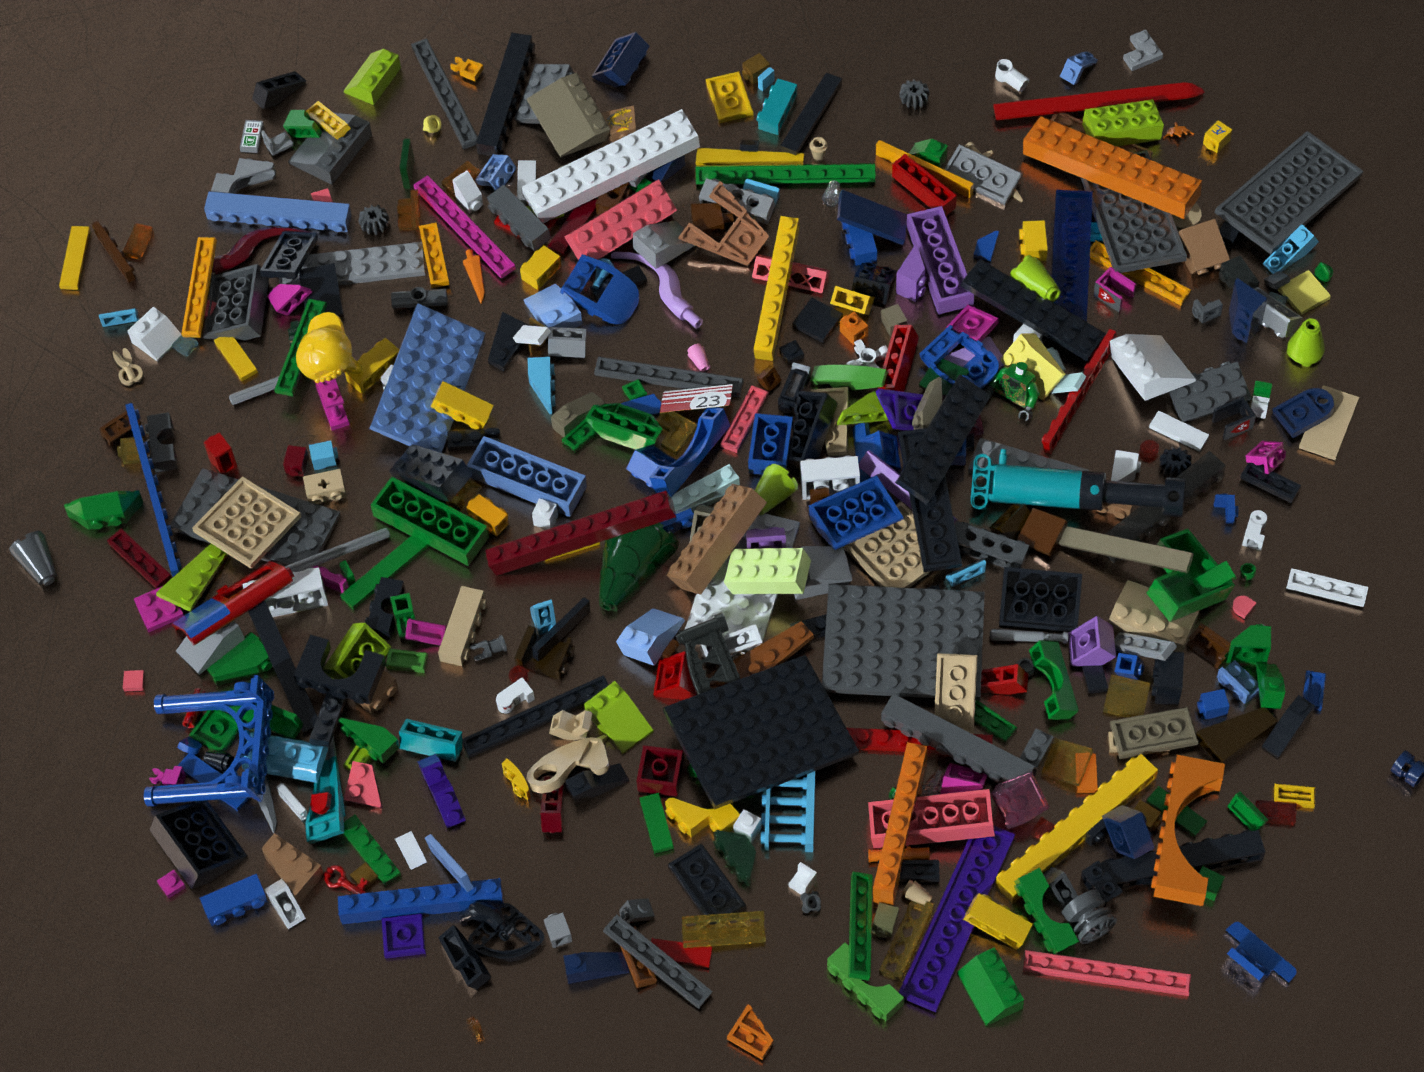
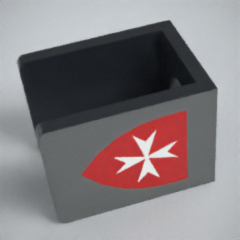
M1244 396L1214 409L1213 423L1240 413L1243 417L1225 426L1224 440L1248 431L1254 426L1256 415Z

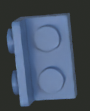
M493 154L475 181L478 185L491 186L496 191L502 185H506L516 170V166L508 155Z
M1235 660L1226 668L1221 667L1217 675L1219 683L1227 687L1237 700H1241L1246 704L1259 693L1258 682Z

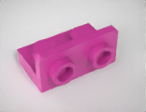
M1261 441L1246 455V462L1254 463L1255 465L1264 464L1265 474H1270L1285 460L1286 451L1284 450L1283 442Z

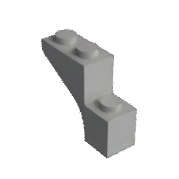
M239 158L234 175L216 173L211 192L236 194L244 187L272 180L277 174L275 165L269 161Z

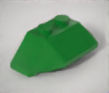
M619 403L603 404L600 406L598 404L593 405L586 416V421L603 439L635 450L655 444L662 432V427L652 414Z
M140 490L133 492L114 491L78 498L71 503L64 504V508L69 518L87 529H101L106 526H118L122 523H127L143 504V498Z

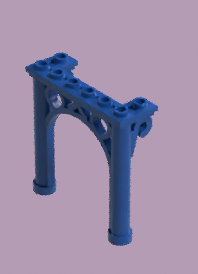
M254 675V678H251V683H235L234 690L172 696L160 694L155 696L154 709L157 714L221 710L229 713L235 719L238 726L239 747L230 767L221 776L212 781L146 787L144 790V802L147 807L165 803L252 797L254 800L256 799L258 802H263V794L266 792L264 780L267 775L266 759L269 756L268 738L271 736L269 726L273 716L271 705L274 700V692L258 675ZM232 706H241L237 713L230 708ZM248 710H254L252 721L244 723L242 718ZM254 729V737L250 736L248 730ZM251 750L252 760L248 758V754ZM248 763L249 768L242 772V776H238L237 770L240 766Z

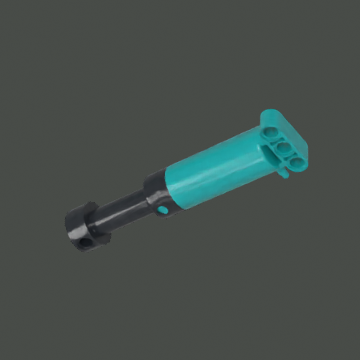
M1001 449L999 464H993L992 459L986 454H979L974 459L971 504L978 510L986 509L990 502L1101 511L1104 508V503L1159 507L1163 508V516L1183 517L1186 492L1185 478L1166 477L1165 485L1106 480L1105 472L1006 465V449ZM981 458H987V467H979V460ZM980 477H985L987 480L984 487L977 485V480ZM1173 492L1179 493L1180 496L1176 502H1171L1169 499ZM978 496L985 498V503L982 506H977L975 503Z

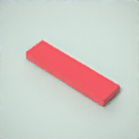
M751 385L720 443L721 448L738 453L754 423L755 413L759 414L769 395L768 391Z

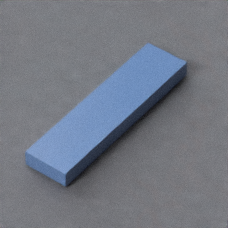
M433 835L426 836L425 840L435 857L467 892L472 890L473 885L468 874Z

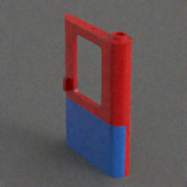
M269 561L230 587L224 585L216 590L218 593L216 596L181 617L172 625L176 631L178 629L183 631L189 641L195 646L293 582L292 578L295 576L289 567L285 568L280 564ZM251 580H256L246 588L242 589L244 583H248Z

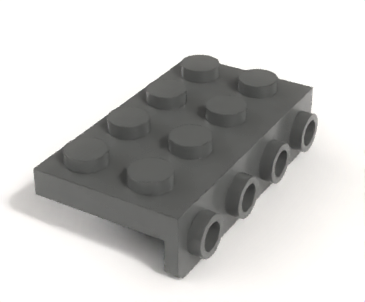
M535 64L514 118L516 123L540 124L527 102V98L558 79L575 73L570 64Z
M1231 361L1221 364L1216 369L1209 367L1200 374H1196V372L1191 373L1195 377L1196 382L1169 391L1178 417L1184 423L1213 414L1215 408L1244 396L1247 402L1252 400L1238 362L1231 363Z

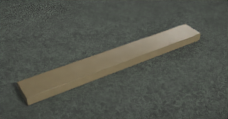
M1066 526L1057 545L1184 573L1189 572L1194 556L1190 552Z

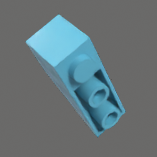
M1301 224L1287 238L1283 245L1273 252L1262 264L1272 274L1278 271L1282 272L1307 255L1319 241Z
M550 357L528 358L529 384L548 413L552 414V407L556 406L555 395H552V391H555V379L552 380V375H555V365L551 364Z

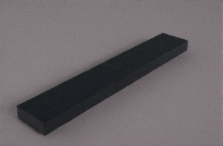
M825 73L780 145V150L793 155L798 154L841 85L842 78Z

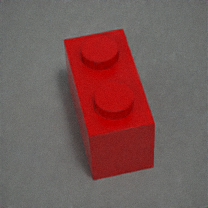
M220 432L204 441L209 460L218 473L225 475L237 468L232 448Z

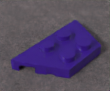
M886 389L876 390V395L892 428L907 431L914 430L912 421L923 394Z

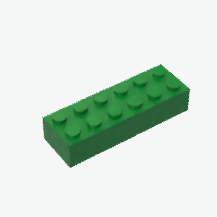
M394 477L389 479L371 503L374 517L410 536L412 535L426 542L429 546L467 566L470 565L489 538L486 525Z

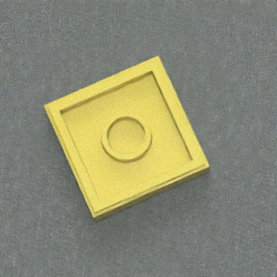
M1309 270L1278 288V291L1300 316L1330 300L1331 297Z

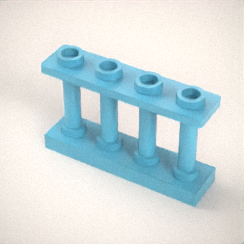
M815 771L807 774V777H803V779H793L775 786L803 787V789H807V794L802 796V798L771 797V788L766 790V795H762V807H766V813H762L761 825H765V832H761V844H765L766 851H769V842H795L805 845V852H813ZM770 805L802 806V808H806V814H802V816L770 815ZM770 823L802 824V826H806L805 833L769 834Z

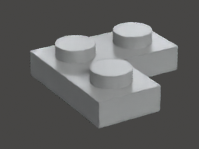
M1147 30L1130 36V41L1136 50L1124 54L1123 60L1131 71L1163 59V53Z

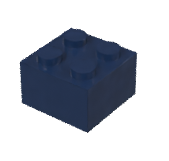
M1121 805L1102 815L1115 852L1136 859L1155 849L1152 842L1154 838L1146 826L1147 820L1142 812Z

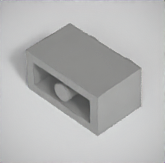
M549 327L551 333L548 336V356L585 358L586 329Z

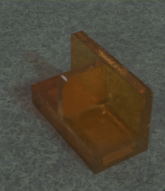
M418 189L411 190V198L398 200V228L400 231L419 229L420 198Z

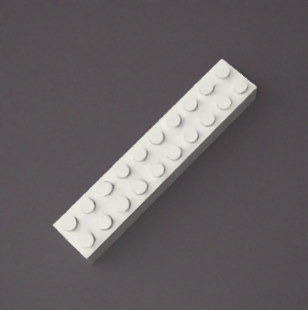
M681 109L522 186L524 199L533 214L542 223H545L699 148L698 134Z

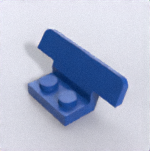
M866 422L853 427L858 464L866 452L870 450L895 471L901 469L897 436L882 431L870 434L869 423ZM859 468L860 482L872 478Z
M1234 922L1226 929L1229 934L1240 942L1236 949L1231 948L1227 954L1257 980L1263 983L1273 971L1289 983L1293 980L1297 973L1296 968L1243 924Z

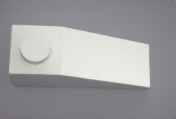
M756 624L723 636L731 657L763 643ZM700 645L703 659L708 656L713 647Z

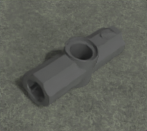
M416 287L412 291L392 292V309H415L417 304L425 307L447 306V289L425 290L422 287Z

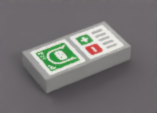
M245 120L240 152L258 153L262 136L261 131H263L264 126L263 121Z

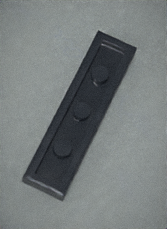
M582 598L532 647L534 659L539 662L590 612V601L587 598Z

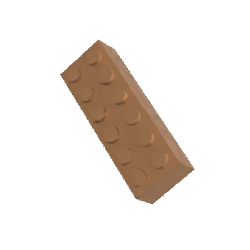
M736 484L729 486L725 491V495L714 506L712 513L703 521L699 531L693 535L691 542L682 550L681 556L672 564L666 576L681 589L701 595L767 502L752 488Z

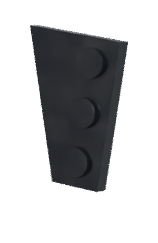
M502 312L488 357V364L505 371L524 345V343H516L513 337L523 325H530Z

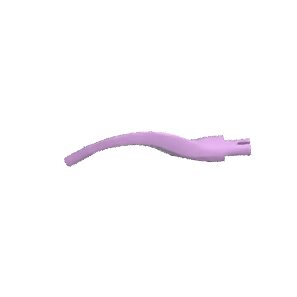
M611 252L612 259L637 260L655 270L660 280L659 294L666 306L680 320H687L695 329L702 325L703 319L695 314L693 306L682 298L678 276L669 265L665 263L655 269L640 254Z

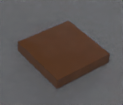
M1033 508L1017 540L1023 541L1033 550L1051 556L1068 522L1065 519Z

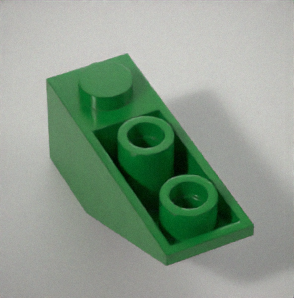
M345 718L339 719L341 732L347 737L351 736L359 748H365L369 751L368 754L375 761L379 760L384 764L400 748L398 739L384 727Z

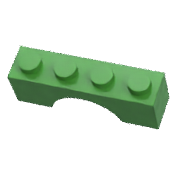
M843 943L827 958L829 972L843 980V985L848 990H853L860 1002L864 1005L868 1004L877 1018L880 1019L882 1017L887 1022L904 1006V997L890 984L875 987L866 984L861 979L848 977V944Z

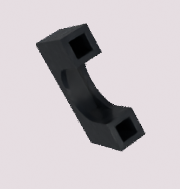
M310 635L294 673L296 684L302 688L316 689L320 693H331L341 699H352L359 704H370L386 666L385 656L366 650L358 670L352 676L345 679H333L323 672V667L331 650L329 640Z

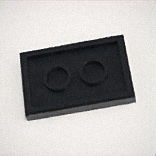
M335 263L301 269L299 272L301 286L312 291L304 300V307H306L308 299L324 301L327 303L325 313L331 312L339 317L344 316Z

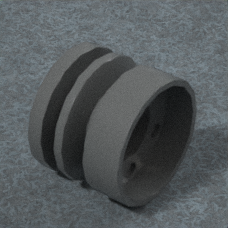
M1090 890L1079 895L1062 910V915L1070 926H1075L1073 931L1082 944L1090 943L1102 937L1117 923V918L1111 914V909L1104 907L1105 900L1097 890Z

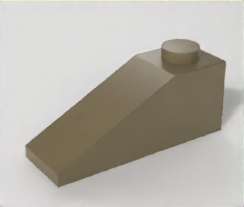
M940 377L931 381L925 390L912 421L914 430L927 428L942 404V380Z
M588 393L565 404L551 416L552 428L562 437H565L586 418L593 405L598 404L600 406L606 403L595 393Z

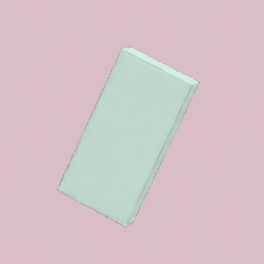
M1082 372L1065 374L1051 393L1078 391L1086 376Z

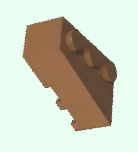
M275 833L261 848L268 863L278 877L287 884L297 904L300 905L324 876L322 866Z

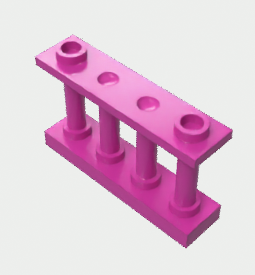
M336 379L316 383L314 380L331 430L350 425Z

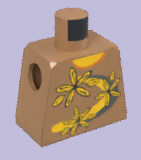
M634 105L601 113L611 129L608 137L612 143L636 131Z

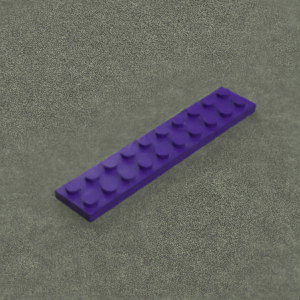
M994 826L995 836L968 839L898 992L905 1000L937 1012L975 927L963 920L972 900L978 893L989 896L996 881V876L999 874L1014 841L1015 834Z

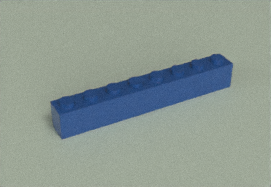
M497 878L471 881L473 889L469 892L460 883L344 895L338 896V914L342 924H351L419 913L431 915L458 912L468 909L469 905L473 902H484L498 907L504 903L501 879Z

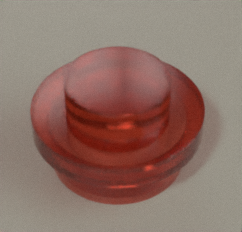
M1145 440L1140 445V452L1146 458H1153L1158 454L1159 446L1153 440Z
M514 666L509 671V680L512 683L520 678L527 681L528 671L524 667Z

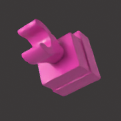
M174 766L173 770L166 769L165 773L154 768L152 771L158 776L155 778L150 777L149 779L152 784L162 782L163 786L184 784L187 775L181 766Z

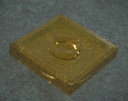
M1111 675L1103 712L1124 717L1144 715L1150 683Z
M1055 738L1042 769V776L1080 786L1093 754V749Z

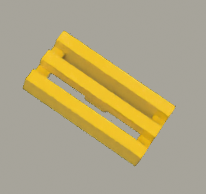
M1274 784L1273 805L1304 808L1315 807V787ZM1279 791L1311 793V795H1301L1298 793H1280Z

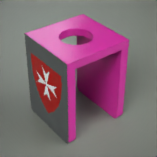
M1109 267L1095 282L1093 296L1117 312H1120L1123 298L1106 286L1110 284L1128 297L1133 298L1136 284L1118 271L1115 272L1112 267Z

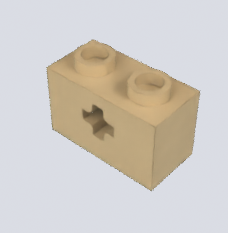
M340 469L303 476L308 502L321 504L326 501H337L346 497Z

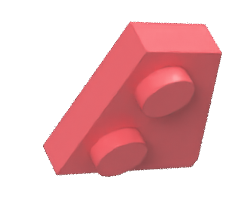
M353 761L343 800L382 809L373 765Z

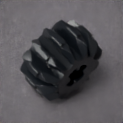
M1171 446L1170 450L1165 449L1160 456V469H1164V475L1170 473L1171 477L1177 475L1180 478L1182 474L1187 475L1188 470L1191 469L1192 457L1188 455L1187 449L1182 451L1180 446L1177 449Z

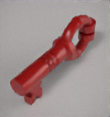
M333 865L327 867L323 873L328 887L338 888L343 886L354 894L367 893L364 890L369 881L362 877L360 884L356 886L347 880L346 872L342 866ZM335 870L341 873L337 883L329 880Z

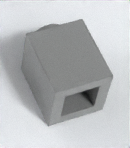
M553 913L544 919L545 928L553 948L572 942L571 933L563 913Z

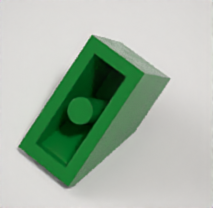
M934 139L916 142L909 154L941 168L947 159L948 145Z

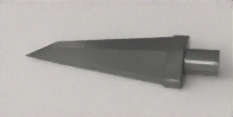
M265 777L266 792L263 794V802L258 803L273 833H275L277 818L269 779Z

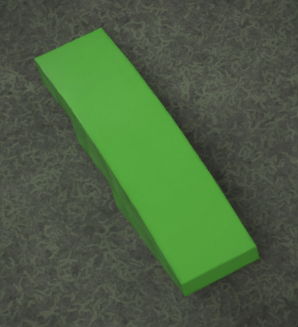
M857 365L814 366L810 382L813 385L830 384L832 388L849 386L851 390L878 388L884 386L888 371L881 368Z

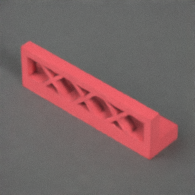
M761 254L756 256L752 278L768 281L769 273L765 276L757 273L759 264L765 265L770 271L772 257ZM793 262L791 270L793 273L790 275L788 286L823 293L830 270ZM795 273H800L805 281L800 284L795 283L791 276ZM813 277L822 278L820 288L813 287L809 280Z

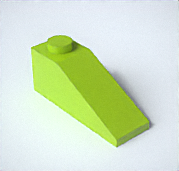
M876 391L842 411L836 423L837 425L886 421L888 418L876 395Z

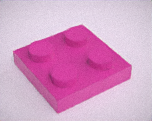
M967 304L949 325L953 326V331L959 334L964 332L969 335V338L982 342L997 326L998 318Z
M162 587L134 598L148 633L175 622L184 616L179 606L156 596V592Z

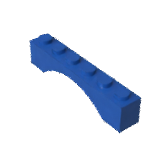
M707 408L699 417L694 437L684 454L673 463L659 465L649 478L656 494L667 491L669 496L672 497L727 431L730 423L724 408Z

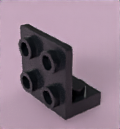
M870 262L862 263L854 275L852 291L875 297L873 302L887 304L890 285L897 275V271L887 266H875V264Z

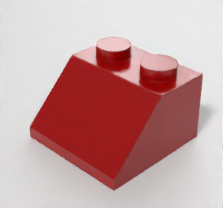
M686 651L659 660L653 692L655 697L685 700L697 695L690 677Z

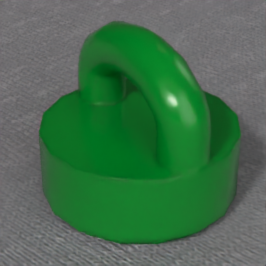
M1320 262L1315 268L1314 277L1323 283L1332 279V267Z

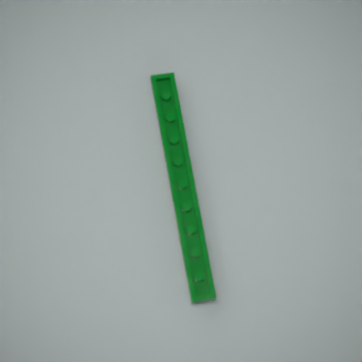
M875 163L696 165V184H704L706 179H717L723 184H744L746 179L764 184L875 182Z

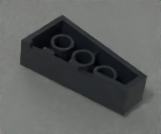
M796 391L797 404L794 405V412L796 414L795 422H792L793 437L790 438L788 461L799 470H801L800 461L806 459L816 460L820 457L838 405L827 393Z

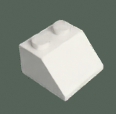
M152 307L128 330L131 342L157 362L183 339L181 333L167 316L155 307Z

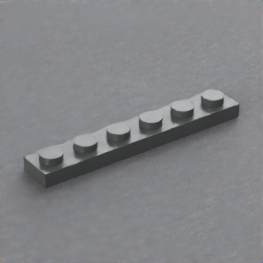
M617 914L604 928L603 932L698 1009L711 996L713 991Z

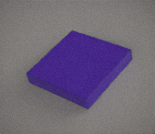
M422 913L382 918L385 959L426 954Z

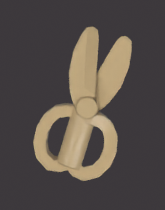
M123 348V358L117 351H113L116 363L122 367L118 374L121 383L130 386L134 382H140L143 378V371L140 366L132 364V357L128 349ZM133 369H136L139 372L137 377L135 376ZM125 373L127 374L129 381L124 380L123 375Z

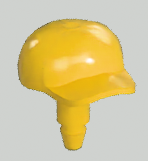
M331 312L315 316L310 321L308 332L302 338L296 352V363L299 370L307 378L315 380L316 383L331 381L343 372L359 374L362 371V365L352 357L351 342L344 332L340 317Z

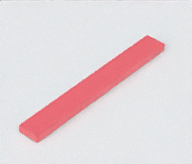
M1025 950L1023 972L1189 996L1191 974Z

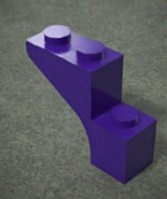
M434 754L417 761L446 827L449 828L466 821L454 789L447 779L437 755Z

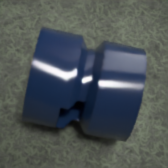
M1405 750L1395 761L1390 771L1399 778L1405 777V782L1415 788L1424 778V762L1421 760L1415 761V756ZM1410 764L1411 768L1408 771H1406L1405 769Z

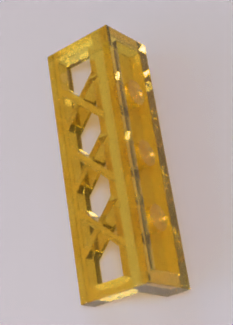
M910 901L879 969L880 974L899 982L903 981L934 912L933 903L926 901L925 905ZM913 908L922 911L919 918L915 920L912 919L910 914ZM912 925L914 930L911 936L905 938L902 932L903 929ZM904 943L905 949L903 954L897 955L894 949L895 946ZM897 962L898 965L895 972L885 969L888 963Z
M764 911L683 916V948L764 943L766 941ZM751 919H759V921L750 922ZM733 920L738 921V922H736V923H729L730 921H733ZM710 922H717L713 925L708 924ZM696 923L695 926H686V924Z

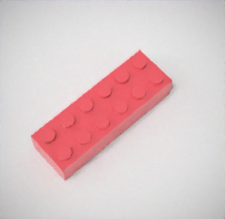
M658 179L564 237L578 261L582 254L598 260L631 240L634 232L646 225L662 221L676 212L677 209Z
M990 790L917 797L905 846L995 836ZM894 799L868 802L871 840L874 849H881L883 847Z

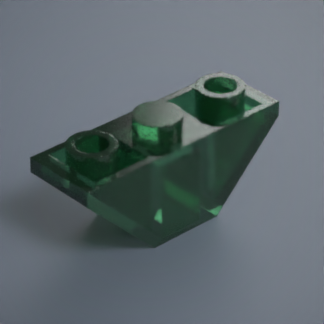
M716 830L713 840L715 847L718 851H723L727 864L730 867L733 865L739 881H744L747 887L750 886L757 861L756 849L746 835Z

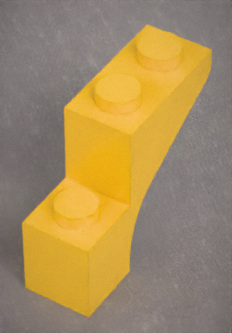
M669 798L665 801V812L671 820L675 819L679 823V829L684 834L687 833L691 838L707 825L710 826L714 833H719L724 837L734 829L733 825L740 816L739 812L731 804L717 809H704L675 798Z

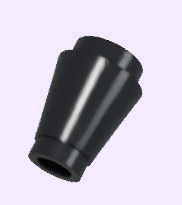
M207 751L203 760L205 763L225 772L232 764L234 756L227 752Z

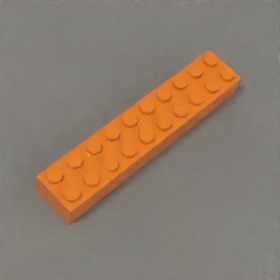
M1040 116L1023 139L1024 155L1182 219H1185L1201 196L1202 180Z

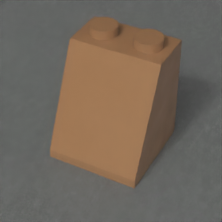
M1215 219L1182 229L1178 232L1187 255V261L1184 262L1191 275L1195 273L1198 275L1209 272L1208 269L1213 267L1215 270L1220 269L1222 263L1230 260Z

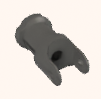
M502 635L490 641L484 640L475 643L470 647L471 649L484 648L482 654L474 657L475 661L491 657L492 654L500 651H507Z

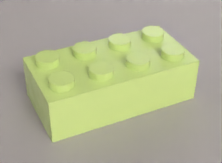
M803 548L733 549L724 583L732 594H804L811 559Z

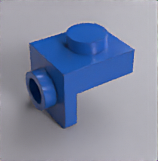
M1227 493L1216 494L1214 507L1225 508V523L1233 524L1235 517H1238L1239 507L1235 506V495Z

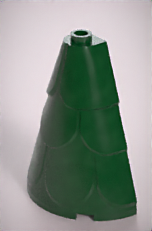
M657 523L605 540L602 569L600 571L599 606L608 611L618 612L640 591V587L676 552L679 542L671 531L667 533L662 529L664 525Z

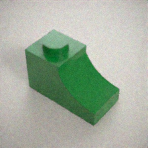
M302 109L290 110L283 125L291 138H320L322 134L316 122L311 119L306 110Z

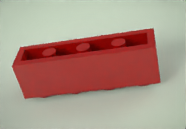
M904 154L892 164V177L930 208L942 206L945 216L956 208L957 195L908 155Z
M912 325L894 326L882 368L886 369L888 373L884 386L878 387V389L904 392L919 336Z

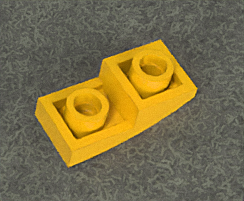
M506 758L502 763L504 776L512 781L513 792L518 797L522 798L523 796L529 800L531 798L524 776Z

